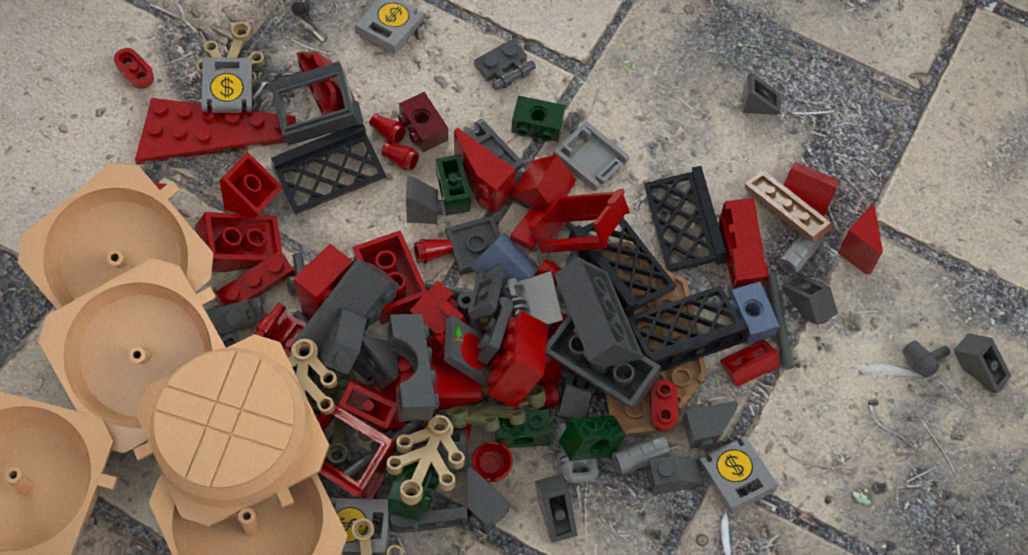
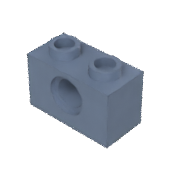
M761 282L733 289L729 300L740 320H745L749 327L746 344L775 337L780 325ZM751 311L755 313L756 316H749L746 312Z

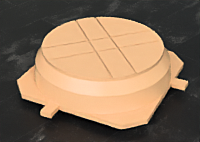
M110 163L20 236L18 265L54 307L59 309L151 258L180 265L196 293L211 280L214 253L170 203L169 199L180 191L173 181L159 190L139 165Z
M151 258L46 315L38 343L75 409L78 412L103 419L114 441L113 451L126 453L147 441L135 413L146 386L173 374L179 367L196 356L226 348L202 306L217 298L211 287L196 294L180 265Z
M255 334L227 348L209 351L196 356L179 367L173 374L146 386L135 411L148 440L147 443L133 449L137 460L141 461L154 454L181 518L207 527L277 494L283 508L295 503L288 488L319 473L330 446L281 343Z
M0 391V555H73L82 528L96 505L100 487L114 491L118 481L117 477L103 474L114 441L101 417Z
M317 474L288 488L295 503L285 508L282 507L277 494L255 505L242 509L240 512L210 527L181 518L163 475L159 477L149 500L151 509L172 555H342L348 538Z

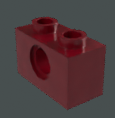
M425 91L399 103L398 120L402 122L403 127H407L414 146L418 145L423 153L448 141V127Z

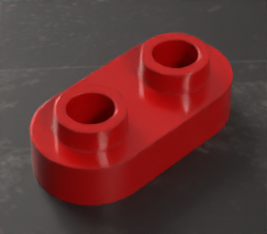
M123 48L116 52L114 55L116 68L135 88L144 89L153 83L154 74L152 68L135 50Z
M666 379L656 381L650 392L651 424L654 429L662 433L672 431L678 422V390L673 382ZM666 389L669 394H662L660 390ZM661 414H668L670 418L663 419Z

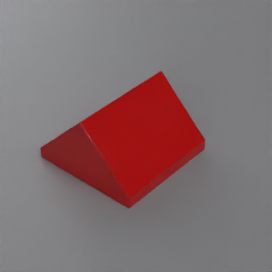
M248 151L219 180L224 210L254 217L283 188Z
M558 155L532 160L510 197L546 212L557 197L568 196L576 183V179Z
M795 162L783 186L824 217L840 180Z
M870 206L848 230L838 251V254L865 274L872 273L883 253L875 206Z

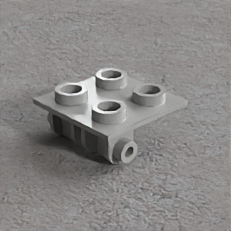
M552 272L517 282L516 278L509 279L507 281L508 285L503 286L505 297L513 302L510 318H515L521 310L548 325L563 321Z

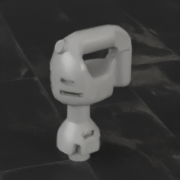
M566 423L556 425L557 429L552 432L554 440L558 444H560L559 439L567 427ZM561 446L562 453L557 456V466L565 482L573 484L588 483L598 477L599 469L596 458L570 461ZM584 467L588 469V472H572L573 469Z

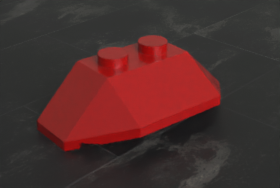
M304 51L296 53L301 73L333 63L318 53ZM337 76L308 85L322 115L345 109Z

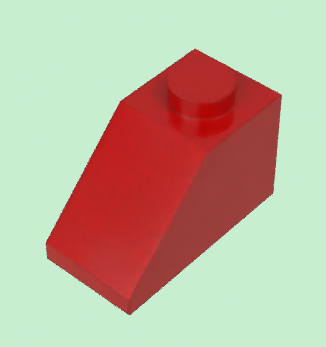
M352 379L339 403V407L388 429L397 410V403L380 391Z

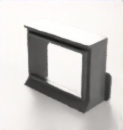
M340 61L269 83L273 93V103L279 119L282 137L288 146L355 125L359 126L363 123L360 105L358 101H353L347 75ZM337 76L345 109L289 126L281 93Z

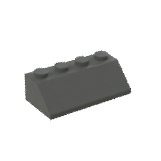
M578 257L554 274L558 283L557 290L565 300L567 305L565 306L566 312L574 322V332L581 340L584 347L583 354L590 363L609 367L643 358L607 271Z
M357 259L292 343L294 344L300 339L312 340L318 348L317 358L322 362L319 352L342 307L367 318L364 337L368 327L380 318L381 311L386 304L394 300L400 285L380 267ZM308 349L303 350L308 354L310 352Z
M568 315L546 344V355L632 409L645 398L653 384L657 381L661 366L644 355L640 360L609 367L590 363L583 354L584 347L581 340L576 336L574 322Z

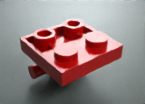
M277 303L270 314L265 315L256 326L257 331L254 334L280 342L289 358L293 346L292 342L307 323L285 313L286 307L281 303Z

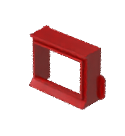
M618 189L615 192L557 197L546 212L538 213L528 225L529 229H532L541 253L607 249L609 236L618 226L624 215L630 213L623 195L625 193L624 189ZM596 220L593 226L597 236L555 239L567 222Z
M326 402L323 409L329 408L331 403ZM335 404V409L331 414L325 415L320 412L317 416L323 432L333 417L336 416L378 442L381 446L359 482L325 461L319 473L356 497L374 499L385 478L382 472L387 465V460L397 449L396 441Z

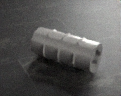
M799 233L798 238L792 242V245L785 250L779 259L780 267L786 273L796 275L802 267H805V263L812 258L815 251L819 250L820 245L825 240V236L823 235L812 243Z
M658 435L613 452L612 461L617 473L623 475L646 467L651 459L670 456V450L664 436Z

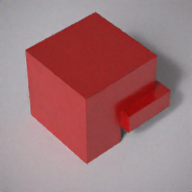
M437 281L409 310L411 314H422L423 322L428 325L431 336L436 333H446V319L452 315L468 325L464 315L456 309L457 302L451 298L454 294L440 281Z

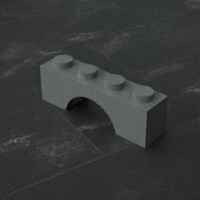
M422 314L390 315L387 328L390 352L404 357L411 364L414 375L410 379L399 385L396 396L399 421L432 420L434 410L439 408L438 393L433 391L435 371L430 370L432 349L427 347L426 343L429 337L428 325L424 324Z

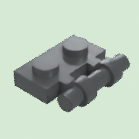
M514 38L474 60V66L487 82L493 78L497 79L492 82V86L496 91L502 87H509L513 81L520 77H527L532 70L536 69V65L532 60L522 63L527 60V54ZM514 68L513 71L506 73L509 69Z

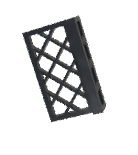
M363 123L359 126L355 125L336 131L271 157V167L275 175H277L295 215L386 178V174L369 141ZM364 142L367 149L364 157L351 152L354 145ZM337 152L345 155L342 166L329 162L331 154ZM349 157L362 161L358 172L345 168ZM317 162L323 164L319 175L306 171L309 163ZM365 163L375 166L378 174L370 177L361 174ZM326 166L339 170L335 181L322 177ZM294 171L300 175L296 184L287 182L283 174ZM343 172L356 177L353 184L346 186L338 183ZM303 175L316 179L313 190L299 186ZM320 181L333 186L329 194L323 195L316 192ZM297 190L310 195L307 203L297 206L294 200Z
M702 166L692 167V172L644 183L662 255L668 271L674 272L716 262L717 265L726 263V250ZM689 180L690 188L686 194L675 189L678 183ZM661 187L667 190L662 200L652 195L651 189ZM671 193L682 198L677 207L666 203ZM686 201L696 205L692 215L681 211ZM662 207L673 212L668 221L659 218L657 215ZM677 214L688 220L683 229L671 224ZM692 222L702 227L698 237L686 232ZM668 228L679 233L673 243L663 237ZM683 236L694 241L689 251L677 246ZM700 244L708 249L709 255L698 257L692 253ZM674 250L685 255L681 262L670 263L669 257Z
M623 217L619 223L621 231L614 230L610 235L619 238L618 246L607 244V249H604L616 253L615 261L606 259L602 254L603 249L579 250L577 252L580 253L579 258L608 272L625 315L630 317L637 309L674 291L677 286ZM594 222L584 227L578 225L572 228L568 238L589 237L587 233L591 231L596 232L593 226ZM622 241L633 242L636 246L635 251L622 248ZM620 254L634 257L633 264L629 265L619 262ZM637 258L646 260L650 264V270L636 267ZM617 268L631 272L630 280L620 278L617 274ZM635 273L648 276L647 285L634 282ZM652 278L662 280L666 286L662 289L651 286ZM632 288L646 291L645 297L637 300L631 293Z
M721 285L627 317L644 356L660 365V372L742 344L747 341L749 329L745 320H740ZM716 295L721 300L720 307L706 303L708 298ZM687 305L699 307L696 315L684 312L683 309ZM705 309L717 313L714 321L700 317L702 310ZM670 313L676 315L673 323H669L659 319L661 314ZM720 315L731 318L733 323L726 326L717 323ZM680 317L693 321L690 329L676 325ZM646 321L652 325L649 332L638 329L636 323ZM697 323L711 327L709 332L704 334L695 332L694 329ZM656 325L669 329L666 338L653 334ZM673 331L687 335L686 339L681 342H676L670 338ZM649 340L662 343L661 349L650 352L647 346Z

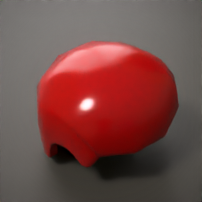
M485 442L475 449L472 456V468L487 482H498L504 479L513 467L512 453L503 443Z

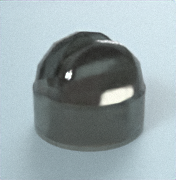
M295 0L291 5L293 14L297 17L309 16L308 1Z

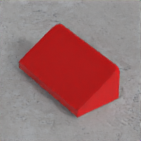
M765 339L720 360L736 387L768 373L780 365L778 352Z

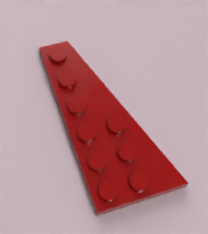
M151 98L135 162L136 165L145 164V161L158 159L160 162L168 160L169 157L184 156L186 158L223 152V149L236 148L240 150L246 149V146L261 144L262 146L286 143V141L282 137L276 113L253 110L252 112H247L245 109H242V113H212V105H208L207 112H202V104ZM286 115L289 126L296 124L295 116Z

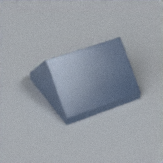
M505 233L470 266L476 274H479L483 271L490 272L493 267L501 264L507 273V278L502 281L499 294L502 297H505L503 286L508 285L507 281L509 279L516 278L517 282L532 278L539 268Z

